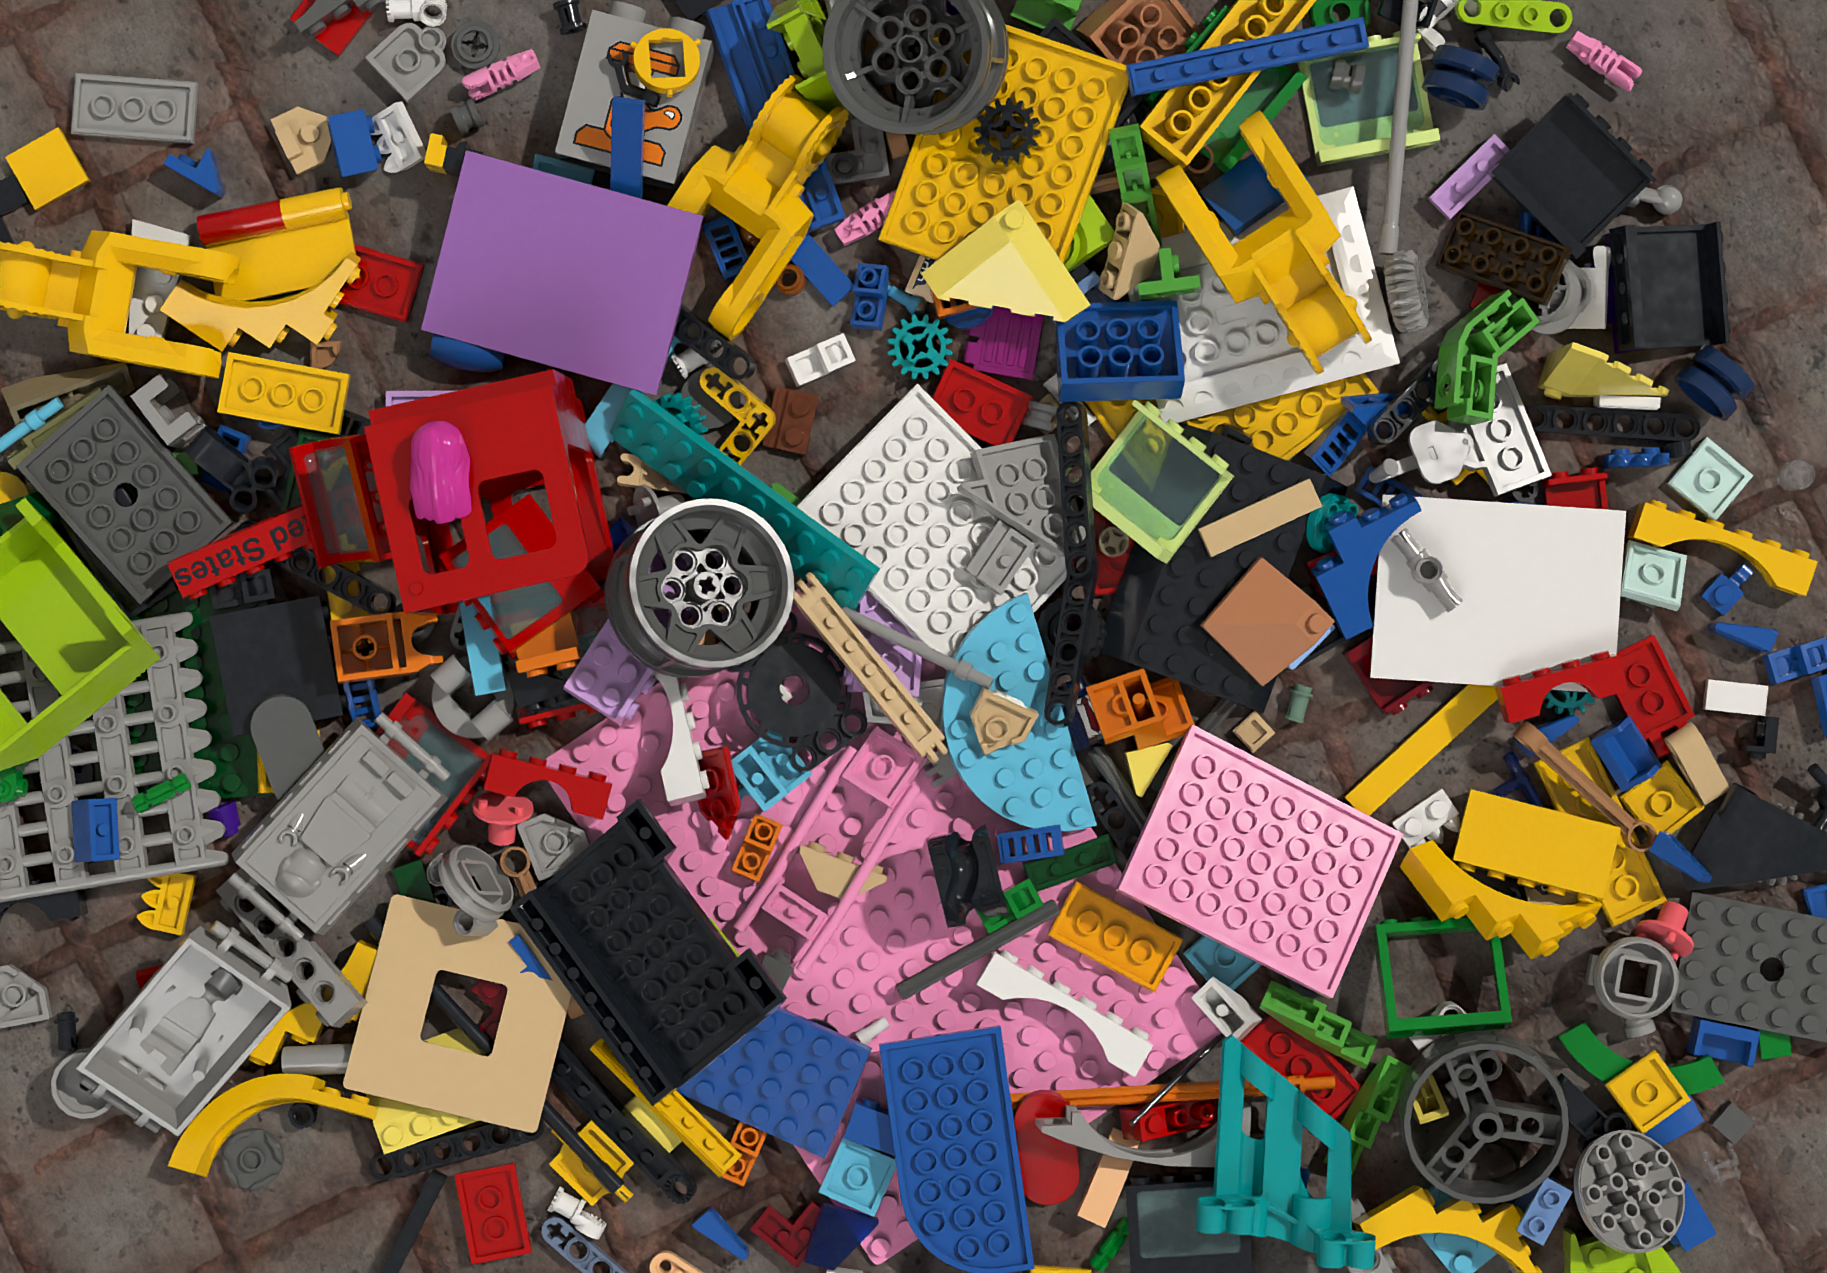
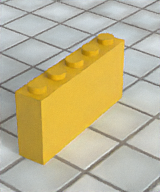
M1471 789L1468 793L1452 861L1457 863V866L1466 872L1475 873L1477 868L1488 871L1487 877L1505 881L1507 876L1518 879L1517 884L1520 886L1535 888V885L1539 884L1548 887V893L1565 896V893L1569 892L1577 894V900L1595 904L1596 900L1601 901L1604 899L1621 827Z

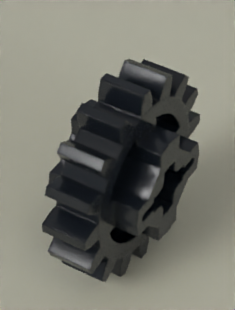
M1007 98L1006 105H1001L997 99L995 100L996 108L991 109L985 106L986 117H977L982 126L974 128L975 134L981 135L975 142L977 146H985L981 152L984 157L992 154L991 161L994 164L1001 158L1005 167L1009 166L1010 159H1014L1017 165H1020V156L1024 155L1030 159L1032 157L1029 152L1030 147L1035 149L1039 147L1034 138L1041 137L1042 133L1040 130L1034 129V127L1038 126L1040 121L1038 118L1031 119L1034 110L1030 107L1024 111L1025 104L1021 100L1014 106L1011 98ZM1002 114V117L996 123H991L997 116ZM1015 114L1021 116L1026 121L1027 126L1018 124ZM1007 126H1011L1015 132L1010 133L1009 138H1005L1001 133L1007 130ZM988 138L998 140L1001 150L994 148ZM1020 141H1025L1022 146L1014 150V147Z

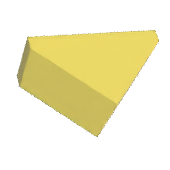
M1163 742L1139 751L1137 748L1124 752L1133 791L1141 798L1143 797L1173 745Z
M1432 1073L1420 1087L1413 1103L1412 1116L1419 1124L1449 1116V1111Z

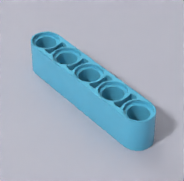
M673 336L667 362L674 353V347L677 343L682 342L675 336ZM613 383L585 424L592 452L599 458H602L606 453L604 450L608 444L614 441L612 439L614 436L609 432L628 393L633 390L631 388Z

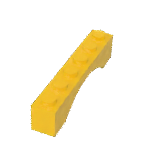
M1650 499L1649 503L1638 504L1627 538L1654 547H1663L1684 540H1704L1721 544L1736 551L1750 561L1762 574L1769 587L1798 597L1807 595L1818 561L1809 559L1810 553L1794 548L1792 552L1780 549L1782 544L1770 539H1764L1763 543L1752 539V533L1744 530L1735 529L1734 533L1724 530V524L1715 520L1707 519L1706 523L1695 520L1696 514L1678 509L1677 513L1666 510L1667 504Z

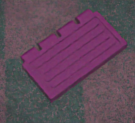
M995 306L992 316L984 324L974 329H968L967 336L978 338V343L966 341L963 363L974 365L973 369L978 372L1034 381L1045 315L1035 313V317L1011 313L1009 308Z

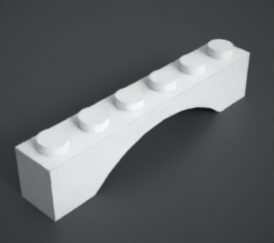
M655 671L654 676L666 691L673 718L672 743L668 758L661 770L667 801L670 806L707 798L705 789L710 788L706 770L700 771L698 762L699 759H703V754L699 741H693L691 732L696 730L693 713H687L684 702L690 700L686 683L680 684L679 678L663 675Z
M1004 949L1001 953L993 951L976 980L978 986L1002 1000L1036 998L1068 1009L1082 1019L1095 1033L1103 1047L1108 1062L1134 1077L1137 1075L1154 1046L1148 1040L1150 1037L1148 1033L1136 1026L1130 1030L1121 1025L1124 1021L1121 1017L1110 1011L1104 1015L1095 1009L1098 1004L1083 995L1080 999L1075 998L1069 994L1071 988L1055 980L1051 984L1043 979L1045 973L1034 966L1029 965L1027 969L1016 963L1019 958Z

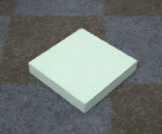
M1704 437L1692 452V456H1689L1666 484L1705 517L1716 521L1753 475L1712 440Z
M1628 540L1625 545L1621 596L1677 611L1681 605L1687 555Z

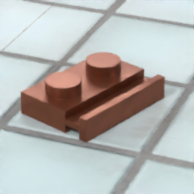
M776 386L771 406L776 420L773 428L764 438L763 446L806 456L819 396Z

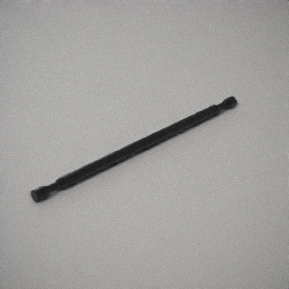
M1221 1033L1219 1036H1216L1129 1124L1133 1127L1141 1117L1145 1116L1225 1035Z

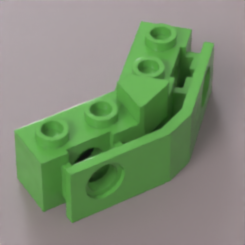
M1509 289L1491 295L1447 331L1439 347L1434 409L1448 407L1447 420L1469 425L1493 420L1498 357L1540 322L1524 297L1509 301L1508 297L1512 295ZM1494 314V316L1488 320L1487 317ZM1445 384H1450L1449 391H1445Z

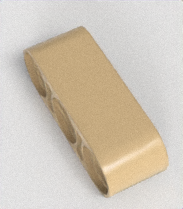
M1692 722L1664 738L1693 794L1703 806L1729 791L1730 787L1701 733Z

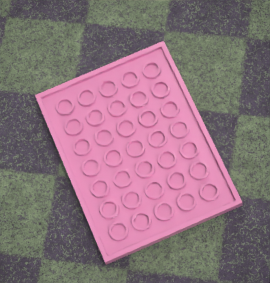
M1192 724L1185 733L1115 890L1331 999L1334 997L1403 833Z

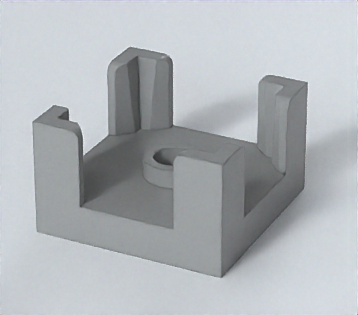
M159 374L130 397L168 446L181 449L193 440L205 426H209L201 416H197L194 419L189 412H185L177 419L165 403L180 392V388L172 378L165 380L164 376Z

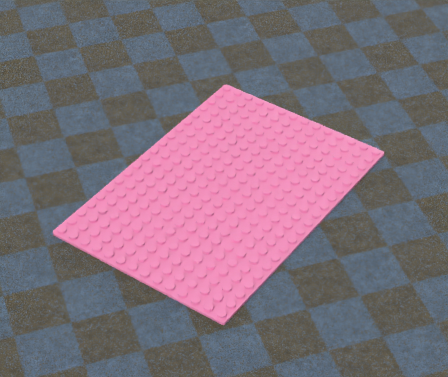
M799 589L796 590V592L800 596L802 593ZM793 602L791 612L796 616L798 625L795 633L807 634L819 638L826 643ZM789 618L781 632H788L790 630L791 621ZM792 639L791 643L798 644L799 639ZM806 640L805 645L813 647L820 652L824 650L816 643ZM828 654L827 658L833 663L836 671H841L837 661ZM922 657L920 682L946 677L947 670L944 667ZM722 670L720 674L705 677L679 678L680 684L686 683L690 700L684 701L687 713H693L696 730L691 731L693 741H699L702 751L729 746L731 759H734L761 738L746 724L739 711L736 698V683L739 672ZM745 672L743 678H748L749 672ZM789 676L781 682L793 697L786 701V703L799 705L807 699L808 686L802 678ZM843 677L839 678L841 696L846 697V685L843 683ZM660 682L653 686L647 695L643 693L639 696L636 703L640 704L631 720L625 718L622 724L619 725L607 717L545 759L548 760L546 766L559 768L560 763L577 768L576 773L588 776L589 771L607 775L606 781L612 783L604 818L601 820L574 813L571 810L567 792L560 785L548 781L577 825L585 829L591 844L618 822L616 818L637 799L641 798L677 847L668 860L669 865L708 918L711 917L737 953L741 955L751 948L760 962L767 949L774 951L775 947L792 955L791 960L795 962L794 969L783 989L787 999L780 1007L806 1019L818 1018L826 1020L836 1027L840 1034L858 1042L860 1040L855 1033L862 1028H867L883 1016L889 1023L890 1027L866 1044L872 1050L825 1159L795 1146L820 1185L845 1133L856 1099L863 1101L864 1097L872 1098L881 1103L880 1107L888 1109L878 1043L1000 1025L1011 1094L1034 1092L1037 1090L1059 1091L1146 1085L1222 1033L1191 999L1200 988L1177 954H1175L1154 993L1048 936L1047 933L1056 917L995 951L1001 953L1004 949L1019 958L1016 963L1027 969L1029 965L1034 966L1045 973L1043 979L1051 984L1055 980L1071 988L1069 994L1075 998L1080 999L1083 995L1098 1004L1095 1009L1104 1015L1110 1011L1124 1020L1121 1025L1130 1030L1136 1026L1150 1035L1148 1040L1154 1046L1135 1077L1108 1062L1103 1047L1095 1033L1082 1019L1068 1009L1036 998L1002 1000L978 986L976 980L993 952L910 998L903 1000L897 991V984L988 934L975 909L968 913L966 924L952 928L947 927L926 839L958 832L963 839L971 841L973 833L980 826L986 824L1003 891L1027 879L1022 864L1032 861L1001 864L997 834L1006 831L1028 829L1030 827L1015 823L992 811L977 798L958 774L933 789L930 783L940 778V775L937 772L927 778L924 774L934 767L932 762L922 767L912 781L911 785L918 788L921 792L901 820L876 865L884 867L882 873L887 874L886 882L857 895L841 924L806 975L797 970L796 966L812 942L763 909L759 910L744 933L734 928L735 923L769 876L827 775L846 747L850 745L859 751L877 726L912 748L894 725L867 722L866 731L810 770L813 773L810 777L765 812L753 798L748 795L744 796L741 799V807L731 835L727 840L717 832L718 827L712 820L707 821L700 813L697 800L675 806H670L667 801L661 770L668 758L672 743L673 718L666 691ZM742 685V699L745 705L747 704L746 686ZM851 692V703L848 710H859L866 716L863 692ZM839 704L837 710H843L844 704ZM750 710L747 711L751 721L759 728L760 724L754 719ZM850 715L845 720V727L850 732H857L860 730L861 721L858 717ZM824 733L821 735L820 743L822 747L830 750L836 746L837 740L832 733ZM789 738V743H795L796 739ZM806 750L797 752L803 762L809 766L812 762L811 754ZM840 777L801 844L808 845L809 841L826 846V853L835 856L838 851L855 857L854 863L861 865L893 810ZM755 813L783 824L759 884L731 873ZM1091 827L1073 831H1061L1064 849L1097 837ZM1051 832L1045 833L1048 850H1053ZM1036 834L1033 835L1036 852L1041 851L1039 837ZM1023 836L1021 841L1024 854L1028 853L1026 836ZM1010 838L1011 855H1015L1013 838ZM799 847L778 883L831 917L841 899L816 889L801 857ZM1116 864L1037 892L1043 903L1053 899L1059 909H1061L1074 883L1077 881L1155 923L1142 903L1115 890L1122 876ZM1115 1105L1079 1107L1077 1110L1082 1113L1089 1124ZM896 1170L874 1217L830 1198L869 1258L876 1265L882 1264L918 1239L902 1207Z

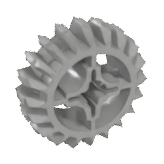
M1400 250L1394 254L1387 255L1384 260V275L1388 303L1395 327L1401 333H1411L1424 329L1428 324L1429 309L1418 256L1413 250Z

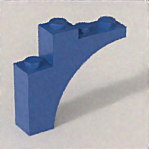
M1410 493L1394 496L1389 500V504L1379 509L1377 507L1371 508L1363 512L1359 519L1350 510L1347 512L1339 511L1328 518L1329 521L1323 524L1337 556L1321 559L1316 563V567L1310 570L1340 633L1346 640L1374 627L1368 606L1370 574L1378 553L1392 533L1409 518L1422 511L1417 499Z

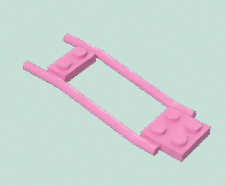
M877 726L859 751L848 745L830 770L769 876L733 927L744 933L759 910L763 909L812 942L796 966L797 970L806 975L841 924L901 820L921 791L911 785V783L926 763L927 759L925 756L923 758L919 757L912 748ZM840 777L892 809L893 812L831 917H829L778 882Z

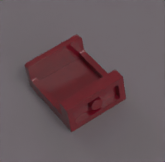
M1373 633L1342 653L1382 714L1391 712L1394 716L1408 707L1406 701L1415 695L1420 699L1433 690L1431 685L1435 682L1370 678Z

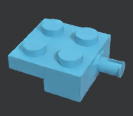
M770 732L766 733L771 738L782 741L781 737ZM759 738L732 759L734 773L740 784L738 786L740 800L748 795L758 803L764 812L813 773L811 771L800 773L791 767L789 756L792 748H783L770 744L762 738ZM796 753L795 758L797 764H799L802 767H807V765L803 762L800 756Z

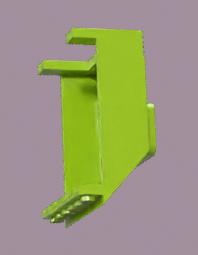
M23 498L15 505L25 518L0 537V620L62 696L27 723L0 689V771L41 757L161 658L55 528L26 498Z

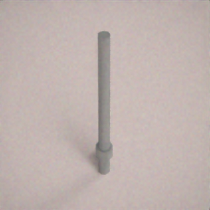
M839 606L853 624L954 672V676L963 681L968 679L987 689L991 687L994 678L974 669L973 664L964 660L959 662L863 614L853 611L848 607Z

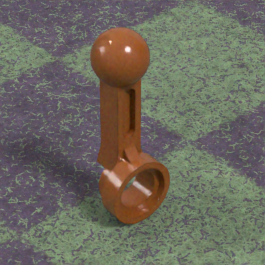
M743 227L740 228L739 237L745 245L756 248L760 239ZM789 264L775 285L782 294L795 296L805 288L806 276L798 266ZM788 272H795L797 275V280L792 286H784L782 284V278Z

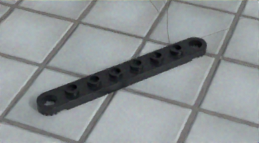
M560 1040L551 1077L658 1188L660 1187L668 1195V1199L671 1198V1201L673 1203L676 1202V1204L689 1202L697 1191L694 1178ZM680 1181L681 1184L684 1183V1186H687L686 1194L677 1191L674 1183Z

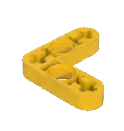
M713 366L702 372L700 385L709 396L740 421L739 425L725 440L719 450L728 456L730 453L725 451L726 447H728L733 455L741 458L739 462L735 457L732 460L742 466L773 428L776 417L769 406L738 380L730 378ZM718 373L721 376L718 381L724 387L728 386L729 382L733 385L732 388L726 391L723 398L719 395V393L724 391L717 385L713 387L708 385L710 383V378L707 377L708 374L713 376ZM735 391L743 393L746 398L744 407L740 409L733 407L730 403V396ZM764 412L767 414L765 420L768 425L762 424L755 430L754 433L760 435L756 438L752 431L744 428V425L747 424L751 428L757 421V418L754 416L755 413L760 415ZM744 434L749 438L750 447L747 451H740L735 447L734 439L737 435Z

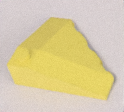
M1020 199L993 216L921 273L938 300L950 302L951 298L969 301L968 305L987 309H992L993 306L1009 308L1011 313L1031 317H1035V313L1053 316L1054 321L1063 323L1068 322L1091 306Z
M1574 342L1548 353L1537 385L1538 388L1544 390L1543 394L1545 396L1561 400L1562 396L1596 397L1598 395L1661 398L1668 396L1669 389L1663 386L1652 388L1653 380L1642 374L1637 373L1636 376L1629 375L1631 368L1619 361L1607 363L1609 357L1607 354Z

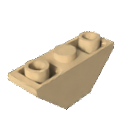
M1123 202L1120 213L1117 215L1113 240L1109 244L1105 268L1100 275L1099 290L1113 300H1119L1135 288L1138 283L1143 282L1152 275L1158 249L1160 248V244L1144 214L1129 203Z
M809 841L808 845L801 844L799 852L816 889L841 899L861 865L854 863L855 857L840 851L837 852L836 856L826 853V846ZM875 864L858 895L886 882L887 874L882 873L884 867Z

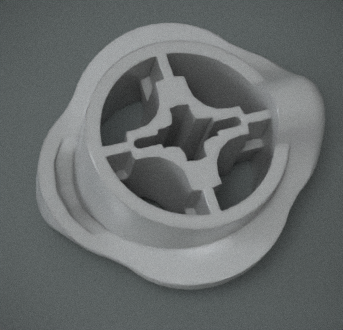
M1568 259L1562 272L1566 285H1562L1558 281L1548 306L1539 304V309H1542V316H1539L1535 311L1533 302L1526 300L1540 321L1532 328L1535 332L1546 335L1563 332L1573 324L1575 319L1585 310L1596 295V287L1591 278L1570 259ZM1511 295L1508 297V300L1512 301L1521 297Z

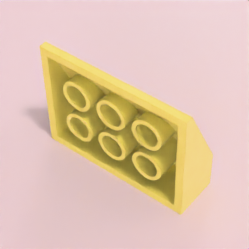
M459 1028L424 1040L431 1044L484 1056ZM366 1094V1097L370 1099L368 1104L378 1108L373 1124L384 1155L479 1121Z

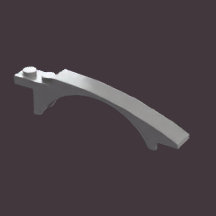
M1244 1101L1242 1131L1250 1138L1261 1140L1264 1138V1134H1250L1251 1106ZM1065 1105V1117L1035 1118V1125L1042 1133L1066 1143L1112 1157L1164 1166L1215 1167L1217 1122L1204 1133L1188 1142L1169 1148L1150 1150L1127 1147L1107 1139L1087 1123L1075 1105Z

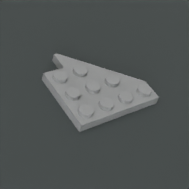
M1049 434L977 449L970 453L978 480L960 484L957 487L958 492L1057 556H1065L1059 454L1055 435ZM1074 498L1071 501L1070 507L1074 513H1077L1079 510ZM1079 526L1074 529L1072 537L1075 543L1084 540L1086 536L1085 528Z

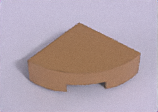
M310 341V367L323 370L330 367L340 355L342 341H320L318 345Z

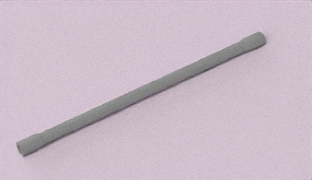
M1403 0L1384 216L1379 243V254L1382 255L1394 254L1398 249V221L1418 0Z

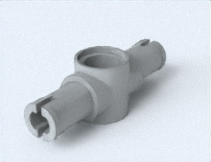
M1407 528L1391 539L1392 543L1397 546L1408 560L1406 564L1411 569V575L1414 580L1423 584L1428 592L1432 591L1446 608L1447 612L1452 611L1456 608L1455 605L1463 602V599L1460 598L1446 580L1448 576L1443 571L1441 561L1432 557L1426 548L1422 550ZM1426 561L1430 562L1434 567V573L1429 579L1424 578L1420 573V567Z

